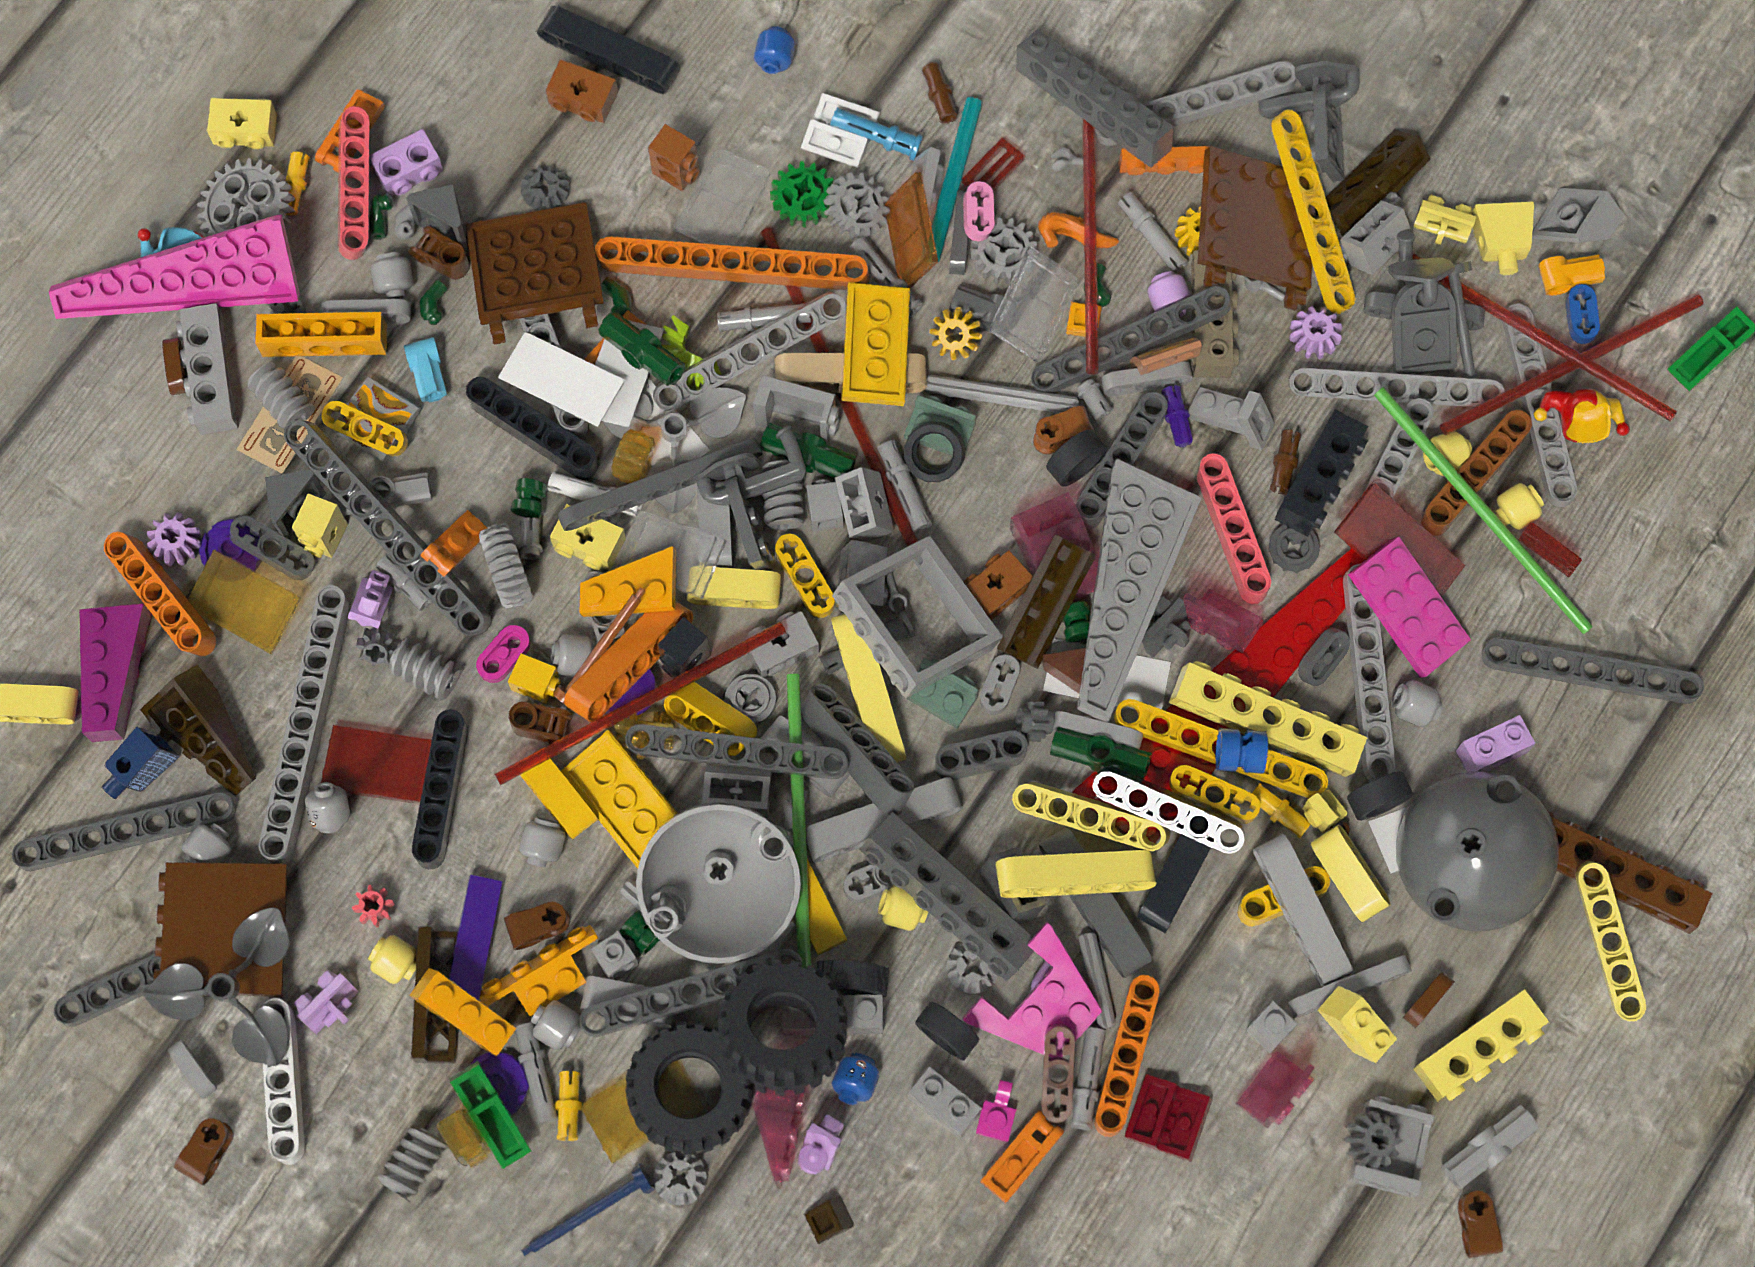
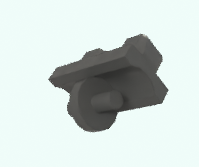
M1162 597L1158 601L1154 613L1159 619L1154 624L1149 623L1142 640L1146 653L1153 658L1164 646L1170 650L1175 644L1184 648L1189 643L1185 633L1191 628L1187 623L1191 616L1186 610L1187 603L1180 597L1175 602L1166 597Z

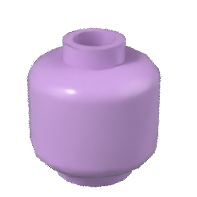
M1173 271L1155 276L1151 280L1152 284L1148 287L1147 291L1154 312L1192 296L1185 278L1182 275L1174 274ZM1186 309L1180 313L1179 318L1186 314Z

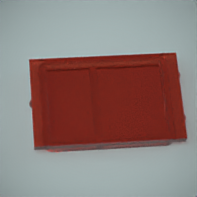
M333 725L321 783H332L344 789L348 794L407 803H420L432 740Z

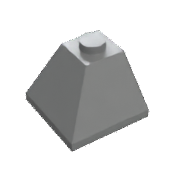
M1560 188L1532 231V238L1577 243L1610 239L1624 214L1608 191Z

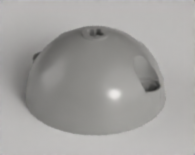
M719 802L688 808L665 822L650 839L641 856L636 881L638 903L642 915L655 936L673 951L687 958L707 963H728L743 960L765 950L775 942L788 927L795 914L801 885L799 866L794 851L789 844L787 832L750 808ZM771 837H776L782 841V845L778 849L772 850L765 846V841ZM718 862L719 866L724 863V871L719 872L718 868L713 871V863ZM659 911H668L673 917L670 921L660 922L655 918V914Z

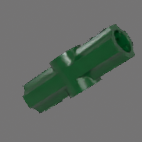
M617 312L609 313L602 320V324L598 329L599 335L619 349L631 366L638 370L644 368L666 386L675 385L681 379L686 369L685 363L666 350L660 340L650 330L646 328L638 329Z
M769 423L759 445L761 450L788 460L782 441L776 438V434L783 427ZM793 432L798 442L807 473L817 471L835 479V477L853 471L856 456L827 445L822 438L807 432L798 434Z
M1058 727L1055 731L1050 749V755L1087 765L1097 773L1103 767L1112 766L1142 779H1145L1152 755V753L1115 743L1105 735L1093 737ZM1099 749H1104L1109 753L1103 759H1097L1092 754Z

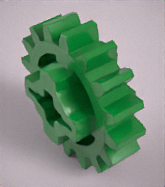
M800 161L799 168H794L791 163L788 164V172L785 173L779 170V180H772L771 182L773 190L770 191V200L774 201L772 203L773 211H780L779 216L781 220L789 217L791 226H794L797 221H801L802 227L806 228L807 221L810 220L815 225H818L819 216L825 219L829 217L824 212L827 208H830V205L823 203V200L829 195L826 190L833 184V177L826 178L827 170L825 168L819 172L816 171V163L814 162L809 168H805L804 161ZM815 182L820 185V187L823 190V193L821 192L820 188H817L815 186ZM783 196H785L787 201L791 202V207L785 202Z

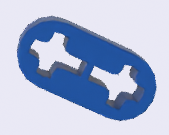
M1579 284L1574 286L1566 297L1568 329L1570 337L1575 342L1588 344L1595 339L1600 330L1597 297L1591 287ZM1577 295H1581L1582 299L1587 300L1583 310H1581L1580 301L1575 300ZM1582 319L1585 321V327L1591 328L1588 334H1584L1583 329H1578Z

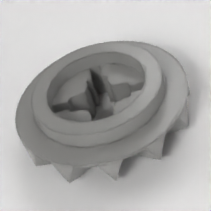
M745 674L737 677L729 684L725 693V702L749 717L754 723H762L764 719L772 715L776 704V694L771 683L764 677L756 674ZM758 690L756 701L759 703V706L750 704L744 709L745 699L742 697V694L751 696Z
M964 944L954 948L947 960V975L951 983L958 990L969 994H977L989 989L995 983L998 976L989 969L988 964L981 960L979 970L983 977L975 972H971L963 977L967 969V964L963 957L971 962H974L976 959L979 960L980 957L969 952Z
M674 1151V1153L672 1152L662 1157L654 1169L653 1184L658 1195L670 1204L686 1205L692 1203L700 1197L705 1189L707 1182L706 1169L701 1160L695 1155H684L681 1151ZM671 1167L679 1172L688 1170L691 1167L685 1177L690 1187L689 1189L680 1183L668 1188L674 1179Z

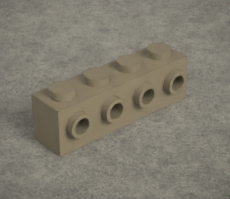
M1194 251L1191 261L1192 296L1209 288L1205 287L1203 283L1206 266L1197 264L1198 251ZM1226 272L1225 283L1217 282V286L1223 287L1229 293L1231 309L1228 314L1192 331V337L1199 339L1202 345L1199 356L1193 358V377L1230 378L1233 367H1238L1239 350L1238 348H1233V338L1238 337V319H1233L1232 309H1237L1238 301L1237 291H1232V281H1236L1237 274ZM1215 295L1209 299L1208 305L1213 309H1219L1225 304L1226 300L1221 295ZM1192 309V320H1194L1197 312Z

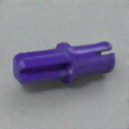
M1175 385V391L1173 392L1172 386H1168L1161 391L1168 406L1165 421L1170 424L1174 444L1183 448L1191 445L1193 442L1188 423L1190 413L1188 410H1185L1181 387Z

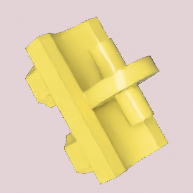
M1430 195L1427 201H1422L1414 223L1415 228L1437 234L1435 243L1441 245L1443 237L1467 243L1476 216L1472 215L1471 207L1462 204L1457 205L1455 210L1444 207L1442 198Z

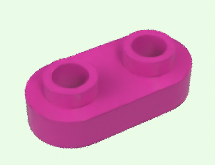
M517 625L505 627L479 655L476 668L484 681L498 683L504 680L513 670L520 653L527 654L530 649V638L526 630ZM512 640L520 641V645L517 648L509 647ZM496 663L499 665V669L496 672L488 671L491 664Z

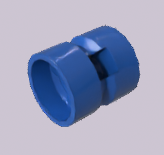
M1220 728L1216 741V769L1235 772L1238 767H1242L1246 773H1264L1268 753L1267 732L1247 730L1242 735L1238 729Z

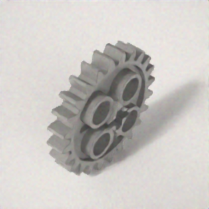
M248 158L246 165L237 159L234 169L225 164L226 173L223 175L215 171L217 180L215 182L207 180L206 183L211 187L210 190L201 191L200 193L206 198V201L197 203V206L204 210V212L197 215V218L203 222L200 229L206 233L205 237L274 215H282L284 224H291V221L285 216L287 213L294 212V209L287 203L292 202L295 198L288 192L292 187L285 181L286 177L273 165H267L263 160H259L256 163L251 158ZM267 194V197L261 201L263 196ZM230 214L229 218L226 221H224L226 216Z

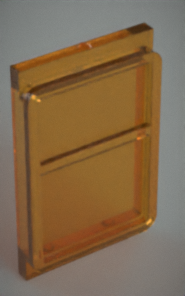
M915 172L885 203V207L890 209L886 219L897 277L906 281L908 284L907 288L914 286L938 263L921 172Z

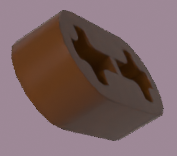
M179 337L162 340V348L169 392L172 396L185 394L183 379L187 378V374L180 358V350L183 349Z
M1441 971L1403 1016V1019L1416 1029L1455 981Z

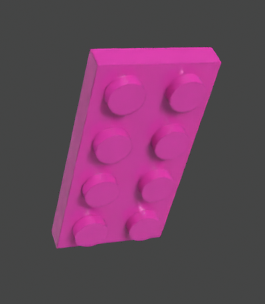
M1399 536L1391 539L1348 574L1420 678L1427 677L1471 641Z

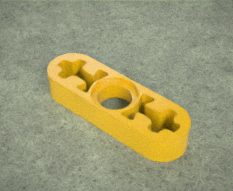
M331 401L322 410V421L327 427L393 457L399 456L407 448L408 439L403 431L340 401ZM340 411L342 415L350 418L349 425L340 420L335 421L331 417L332 412ZM364 420H369L372 424V432L367 437H360L357 433L358 424ZM380 433L389 437L395 435V439L399 441L398 445H391L389 448L387 442L378 438Z
M794 534L782 535L775 544L778 561L809 613L817 618L829 616L835 607V599L832 596L833 592L802 540ZM787 543L791 547L797 546L795 548V555L798 562L795 564L788 552L783 554L784 545ZM808 568L814 573L813 580L809 583L799 582L796 579V573L800 569ZM815 587L821 599L828 598L825 608H821L820 605L813 606L815 604V596L811 590Z
M1182 765L1177 767L1171 774L1169 786L1172 792L1241 822V824L1251 823L1260 812V801L1256 795L1194 767ZM1184 774L1190 776L1189 782L1197 786L1200 780L1205 781L1199 796L1194 794L1197 788L1192 785H1187L1185 789L1179 787L1180 781L1176 777L1182 778ZM1211 786L1219 787L1224 793V799L1218 803L1210 802L1206 797V790ZM1230 793L1235 795L1232 800L1233 802L1242 804L1246 800L1250 802L1249 808L1254 811H1248L1246 815H1242L1239 813V806L1231 803L1229 809L1224 808L1230 798Z

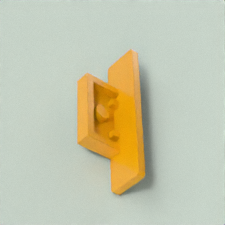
M580 926L573 929L567 935V939L557 945L555 943L547 945L540 950L539 956L531 961H522L513 966L510 970L511 973L503 978H494L485 983L479 997L482 1004L488 1007L514 991L531 1017L540 1005L547 1007L550 1002L559 1000L585 984L586 980L571 955L599 938L592 926Z

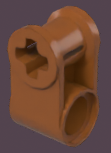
M1072 407L1064 412L1040 419L1036 425V433L1033 438L1036 450L1046 455L1053 454L1078 433L1085 430H1092L1095 433L1085 407Z

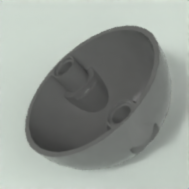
M1484 771L1453 774L1436 781L1424 789L1413 800L1404 814L1396 840V862L1399 875L1413 901L1427 915L1438 922L1466 931L1500 929L1519 921L1531 913L1549 891L1556 875L1559 859L1558 838L1555 826L1541 801L1514 777ZM1503 783H1509L1515 787L1513 797L1508 800L1497 797V789ZM1475 837L1479 838L1477 843L1481 846L1480 850H1472L1470 854L1466 853L1468 848L1464 845V842L1466 840L1472 841ZM1443 899L1452 900L1454 903V911L1447 917H1442L1437 913V904Z

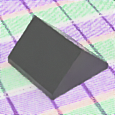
M453 184L409 193L406 200L415 224L423 229L425 226L436 229L447 238L459 243L466 253L469 246Z
M310 469L265 477L270 519L279 534L289 540L295 534L292 526L307 494L321 499L326 494L316 474Z

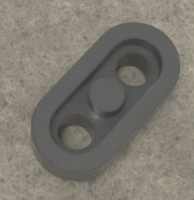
M1329 628L1321 634L1300 661L1298 674L1303 682L1319 686L1327 680L1349 650L1350 644L1347 633L1335 628Z

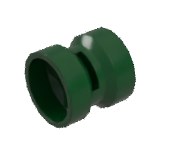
M518 479L515 486L517 497L512 501L511 512L530 519L542 517L543 505L541 501L546 496L547 485L535 479Z
M1087 602L1072 603L1062 621L1065 625L1063 633L1068 643L1087 640L1090 623L1089 614L1091 613Z
M641 909L632 914L619 930V933L625 940H631L635 943V949L642 956L651 951L660 941L647 925Z

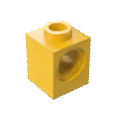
M520 653L508 679V684L512 691L547 704L549 697H554L553 692L560 685L561 679L558 678L559 674L556 667Z

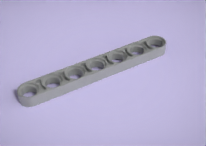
M1276 62L1143 103V105L1158 116L1161 108H1173L1175 110L1173 117L1162 119L1175 127L1286 93L1296 85V68L1290 62ZM1280 71H1286L1290 73L1292 78L1286 83H1280L1276 81L1274 76ZM1251 80H1257L1263 86L1259 91L1252 92L1247 90L1245 85ZM1221 89H1229L1234 95L1231 99L1223 101L1216 94ZM1192 98H1200L1204 101V106L1194 110L1187 103ZM1095 128L1096 138L1099 143L1106 146L1117 144Z
M835 292L824 293L686 368L681 379L675 385L666 386L661 382L655 387L653 398L656 405L664 411L675 410L833 324L844 316L846 312L845 300ZM835 298L839 301L840 309L835 315L825 314L823 304L827 299ZM802 313L810 314L813 319L811 327L807 330H800L796 326V319ZM775 328L783 329L786 335L784 342L779 345L771 344L768 339L770 331ZM754 343L757 345L758 354L754 359L746 360L742 357L741 349L745 344ZM719 358H726L731 363V369L724 375H719L714 371V363ZM699 373L703 376L704 382L699 389L693 390L688 388L686 379L690 374ZM664 388H672L676 391V399L672 404L667 405L660 402L659 393Z
M1514 304L1506 310L1502 324L1524 411L1532 420L1530 435L1546 497L1552 505L1565 507L1574 500L1577 494L1575 476L1562 433L1558 411L1551 408L1547 412V418L1543 421H1537L1534 418L1535 409L1531 405V400L1543 398L1545 393L1552 391L1533 314L1526 305ZM1520 313L1525 317L1526 323L1522 326L1513 325L1509 315ZM1520 341L1529 342L1533 347V352L1530 354L1520 353L1517 349V343ZM1528 369L1536 370L1540 375V381L1536 383L1528 382L1524 377V372ZM1544 426L1550 427L1555 433V438L1550 441L1542 439L1539 435V428ZM1551 455L1559 457L1562 461V468L1558 470L1551 469L1546 463V458ZM1558 484L1565 485L1570 491V496L1566 499L1558 498L1553 492L1554 486Z
M1312 368L1296 369L1290 374L1288 379L1289 388L1294 394L1308 397L1378 401L1374 394L1382 387L1388 392L1390 381L1400 379L1405 385V390L1401 396L1393 397L1396 402L1409 403L1416 398L1424 399L1419 394V387L1424 381H1431L1436 386L1435 395L1430 399H1426L1435 405L1494 408L1499 406L1505 398L1503 385L1498 381L1487 379ZM1300 373H1306L1311 378V386L1306 391H1299L1294 385V379ZM1331 375H1337L1342 380V388L1337 393H1330L1325 387L1326 379ZM1362 377H1369L1374 383L1373 391L1368 395H1362L1357 390V382ZM1456 383H1462L1467 388V396L1461 401L1454 400L1450 395L1451 387ZM1487 385H1494L1499 393L1496 401L1492 403H1487L1482 398V390Z
M1357 564L1344 574L1343 588L1359 734L1367 737L1361 754L1363 772L1365 777L1372 781L1379 778L1371 769L1374 760L1378 759L1385 762L1387 766L1386 775L1395 772L1396 765L1380 620L1348 576L1352 570L1360 565ZM1356 603H1365L1369 607L1370 616L1368 618L1361 619L1355 614L1354 607ZM1364 633L1372 637L1374 644L1371 650H1364L1359 646L1358 637L1360 634ZM1364 665H1371L1375 668L1377 672L1375 681L1370 682L1362 677L1361 669ZM1373 696L1379 700L1380 710L1378 713H1371L1365 708L1366 697ZM1371 728H1378L1382 731L1384 735L1382 744L1375 745L1370 742L1368 732Z

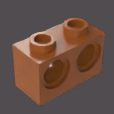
M664 124L648 146L652 174L683 192L688 183L692 185L696 181L700 173L696 142Z

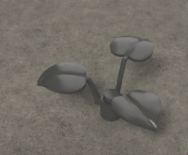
M269 908L251 915L236 929L232 940L233 950L236 954L247 957V959L234 970H230L228 975L224 973L214 975L209 980L208 986L202 989L204 978L198 969L188 964H176L164 970L143 990L142 994L154 1009L176 1020H189L201 1014L205 1005L202 995L209 994L215 1000L230 1001L232 1005L247 1017V1019L239 1021L232 1032V1043L236 1052L251 1062L277 1066L282 1061L288 1045V1029L284 1018L277 1010L269 1006L259 1008L252 1015L236 998L240 991L239 982L235 978L236 975L250 966L252 961L259 966L269 967L279 963L287 953L289 935L281 912L277 908Z

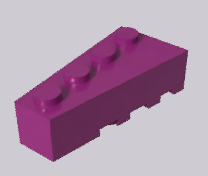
M144 603L79 609L82 733L91 742L124 740L133 701L132 693L134 685L138 680V667L141 654L144 653L146 645L145 636L148 625L151 623L152 613Z

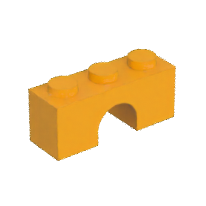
M428 968L409 995L431 1012L455 1026L463 1035L485 1051L496 1056L516 1030L514 1026L444 975Z

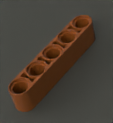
M1513 410L1506 414L1457 471L1477 494L1481 492L1523 443L1532 427L1530 416L1522 410ZM1508 425H1517L1521 429V432L1516 433L1511 431ZM1489 447H1498L1502 451V455L1493 454ZM1475 468L1480 470L1483 477L1473 476L1469 469ZM1449 481L1429 503L1421 518L1422 529L1431 536L1444 534L1469 505L1465 499L1456 500L1451 496L1450 491L1457 490ZM1438 513L1442 515L1445 522L1439 523L1434 521L1430 514Z

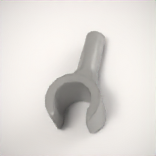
M1060 148L1051 155L1052 158L1059 159L1051 165L1055 171H1062L1069 164L1095 166V159L1073 156L1067 148Z
M1245 278V285L1249 291L1256 292L1262 290L1280 301L1284 299L1285 294L1270 286L1267 282L1260 280L1251 281Z
M890 572L885 580L890 595L888 609L894 614L895 611L892 606L894 600L902 601L904 610H906L908 604L907 599L899 594L896 589L892 573Z

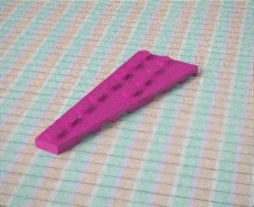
M274 215L51 286L48 292L56 319L174 311L217 303L218 307L298 302L300 298L282 215Z

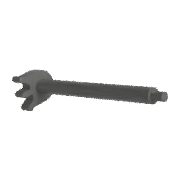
M1471 261L1454 264L1455 271L1448 276L1451 294L1456 304V325L1465 378L1476 379L1459 274L1472 270Z

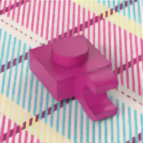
M1000 1080L994 1103L984 1100L976 1134L1008 1143L1017 1110L1007 1107L1013 1083Z

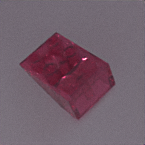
M1069 492L1011 517L1010 531L1033 576L1055 534L1096 555L1084 522ZM1097 555L1074 600L1094 592L1099 561Z
M767 1089L765 1094L756 1091L753 1109L775 1186L781 1189L783 1181L789 1182L792 1162L791 1158L788 1157L789 1147L796 1148L799 1129L798 1124L794 1123L796 1115L802 1116L806 1096L805 1093L795 1095L793 1090H786L785 1096H775V1090Z

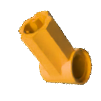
M1599 255L1568 260L1564 256H1554L1539 263L1545 293L1550 296L1566 293L1579 284L1603 283L1605 279V266L1603 259Z

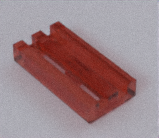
M1002 137L962 178V184L970 186V184L976 182L973 179L1004 148L1007 151L978 180L987 183L1014 156L1012 161L988 184L994 192L1025 160V155Z
M1533 522L1529 523L1518 539L1568 578L1582 561V558Z

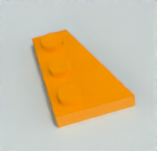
M671 546L581 582L579 613L583 617L618 615L631 595L636 594L639 588L644 589L645 592L640 598L642 601L633 613L675 611L676 549Z

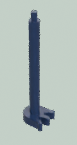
M642 1163L635 1166L631 1171L634 1177L632 1180L529 1242V1246L521 1250L523 1255L526 1256L531 1252L536 1253L638 1189H641L644 1194H649L656 1190Z

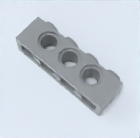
M217 303L179 309L181 321H176L179 339L184 341V349L180 350V358L183 368H187L188 378H184L183 382L187 397L191 396L192 406L187 407L190 425H195L201 435L238 429L223 314ZM208 337L204 344L195 345L200 338ZM204 366H212L209 372L199 373ZM216 394L212 401L203 402L207 395Z

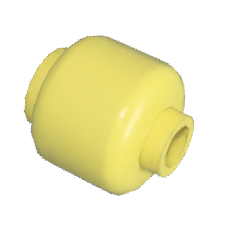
M1450 431L1429 439L1457 471L1472 454L1470 442L1459 432ZM1423 452L1424 462L1428 469L1437 475L1444 476Z
M1518 483L1497 497L1499 508L1495 510V513L1505 526L1511 524L1513 528L1520 530L1541 517V507L1544 506V503L1531 484L1526 486L1523 483Z
M895 885L889 890H884L878 906V914L882 915L883 922L886 925L907 931L914 930L919 922L924 923L928 915V911L921 909L915 903L912 896Z
M390 935L386 939L383 937L379 939L367 959L371 961L370 969L373 973L391 984H397L403 977L409 980L415 972L416 961L414 959L417 951L414 946L396 935Z

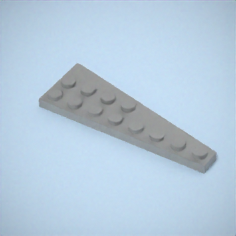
M1116 459L1111 470L1077 710L1104 722H1108L1202 498L1119 459Z

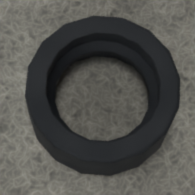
M929 422L919 426L909 435L904 446V459L908 469L917 478L925 482L939 483L952 477L961 468L965 459V444L961 434L953 426L944 422ZM940 434L950 441L953 448V457L945 468L930 470L919 462L917 446L924 436Z
M1092 430L1082 431L1069 439L1052 455L1046 465L1047 470L1062 487L1069 486L1089 473L1105 456L1107 448Z
M1397 771L1374 779L1355 789L1347 796V800L1356 819L1362 821L1401 805L1413 796V792L1404 773Z
M929 1002L915 1021L916 1026L929 1039L959 1060L964 1061L979 1042L978 1035L967 1024L935 1002Z

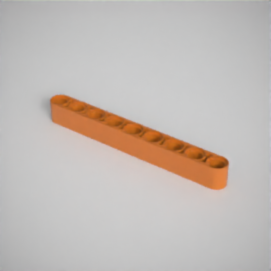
M604 237L598 241L595 247V254L602 268L616 273L847 290L848 282L868 284L870 279L866 261L857 255L623 237ZM612 249L618 250L615 258L604 259L607 251ZM639 252L649 253L646 260L642 262L634 261V258ZM670 254H677L679 256L678 260L673 264L664 263L665 258ZM706 256L710 258L705 266L699 267L695 265V261L699 257ZM730 259L740 260L739 265L734 269L725 267L726 262ZM761 261L771 263L770 267L765 271L755 269L756 265ZM792 263L801 265V269L793 274L786 272V268ZM821 266H830L832 268V271L826 276H820L816 273ZM853 268H859L863 271L858 278H850L847 276V273Z

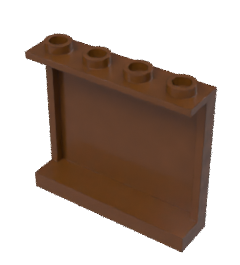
M166 862L165 872H159V892H164V904H158L157 924H163L162 937H156L155 956L161 957L160 970H154V980L164 970L173 965L188 964L201 972L204 978L202 989H205L208 986L209 980L214 975L219 973L228 975L230 970H234L245 962L247 957L236 954L232 947L234 933L244 920L261 910L277 908L280 910L286 926L287 865ZM284 958L279 963L269 967L259 966L252 961L250 966L235 977L240 985L238 996H268L269 999L278 998L283 1000Z

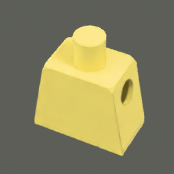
M1534 202L1475 204L1472 215L1476 216L1472 229L1482 260L1485 262L1498 261L1501 275L1517 273V260L1526 259L1532 245Z

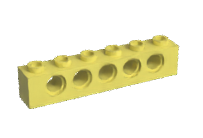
M1194 661L1182 667L1169 703L1230 729H1238L1242 734H1245L1247 730L1266 731L1268 745L1344 777L1355 773L1367 737L1359 734V729L1348 724H1341L1339 726L1330 722V717L1317 711L1309 713L1300 709L1301 705L1289 699H1282L1280 701L1271 697V692L1258 686L1250 688L1242 685L1241 679L1236 676L1216 674L1211 671L1212 667L1205 663ZM1204 685H1210L1215 689V700L1205 696L1203 691ZM1234 697H1239L1245 702L1246 708L1244 712H1239L1235 709L1233 705ZM1264 709L1270 710L1274 714V725L1268 724L1264 720ZM1294 722H1298L1303 726V737H1299L1293 732L1292 726ZM1324 734L1329 735L1333 739L1334 747L1332 750L1327 749L1323 745L1322 737Z

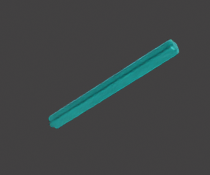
M968 97L965 101L924 251V260L927 262L938 263L941 258L957 199V191L960 188L982 107V101L979 98Z

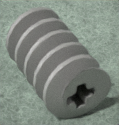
M269 362L259 367L249 377L247 383L249 390L255 393V397L262 402L263 407L267 411H270V415L277 420V424L281 428L285 429L288 423L294 420L306 421L315 411V406L312 403L306 404L308 398L304 394L299 395L300 388L298 386H291L293 380L290 377H284L286 371L283 368L275 369V363Z
M780 460L766 463L762 467L761 472L764 473L789 464V461ZM793 483L763 494V498L766 500L763 504V509L767 512L764 515V522L768 524L769 528L789 530L804 525L802 519L795 518V516L803 513V508L794 506V504L803 501L801 495L794 494V492L802 489L800 483Z
M405 637L391 656L388 668L391 669L392 675L395 677L402 675V679L406 683L413 681V685L417 689L424 687V691L428 695L435 693V697L439 701L446 699L456 686L461 670L459 669L455 673L452 672L453 661H449L444 667L441 666L442 655H438L433 661L430 660L432 655L431 649H427L422 655L419 654L421 649L420 643H416L411 649L408 648L410 638Z
M422 1127L420 1130L409 1128L408 1132L413 1141L402 1139L400 1143L406 1150L405 1153L394 1151L392 1154L398 1163L386 1162L385 1164L390 1175L378 1174L377 1176L384 1186L407 1201L409 1199L405 1195L406 1192L418 1193L413 1182L424 1183L426 1181L420 1171H432L434 1169L428 1159L440 1160L441 1156L436 1147L448 1148L449 1146Z

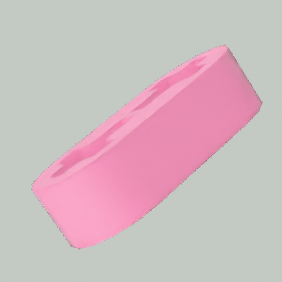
M978 181L970 184L964 194V230L970 239L984 241L994 228V194L988 184ZM975 192H980V197L984 198L980 207H977V197L973 196ZM978 216H980L981 225L985 226L982 231H978V227L974 225Z

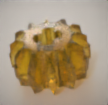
M632 429L623 434L612 460V476L619 478L620 481L625 483H633L643 479L654 454V438L648 436L647 433Z

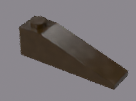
M198 664L174 677L140 709L162 738L167 742L172 739L184 749L182 754L188 759L196 758L205 766L206 773L234 796L241 793L256 779L217 688Z

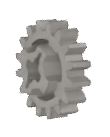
M849 172L844 177H838L826 190L829 195L823 200V203L830 205V208L824 213L825 215L833 216L834 219L830 222V225L838 224L840 226L839 234L842 235L845 231H849L850 239H854L858 235L860 238H867L870 234L872 236L876 234L887 222L884 216L890 212V209L884 207L883 204L889 199L886 196L881 197L880 192L883 190V187L878 186L875 188L873 186V177L865 181L863 173L860 172L854 178L852 172Z
M1001 217L997 218V225H994L987 239L984 241L972 240L971 248L974 250L971 251V260H977L975 262L976 271L984 269V279L993 275L994 283L998 284L1000 278H1005L1006 283L1010 284L1011 277L1015 276L1020 281L1023 278L1022 271L1031 272V263H1036L1037 254L1034 252L1037 251V242L1032 241V231L1024 233L1025 224L1023 222L1016 227L1014 226L1013 218H1010L1007 224H1003ZM1002 249H1007L1006 253H1001Z

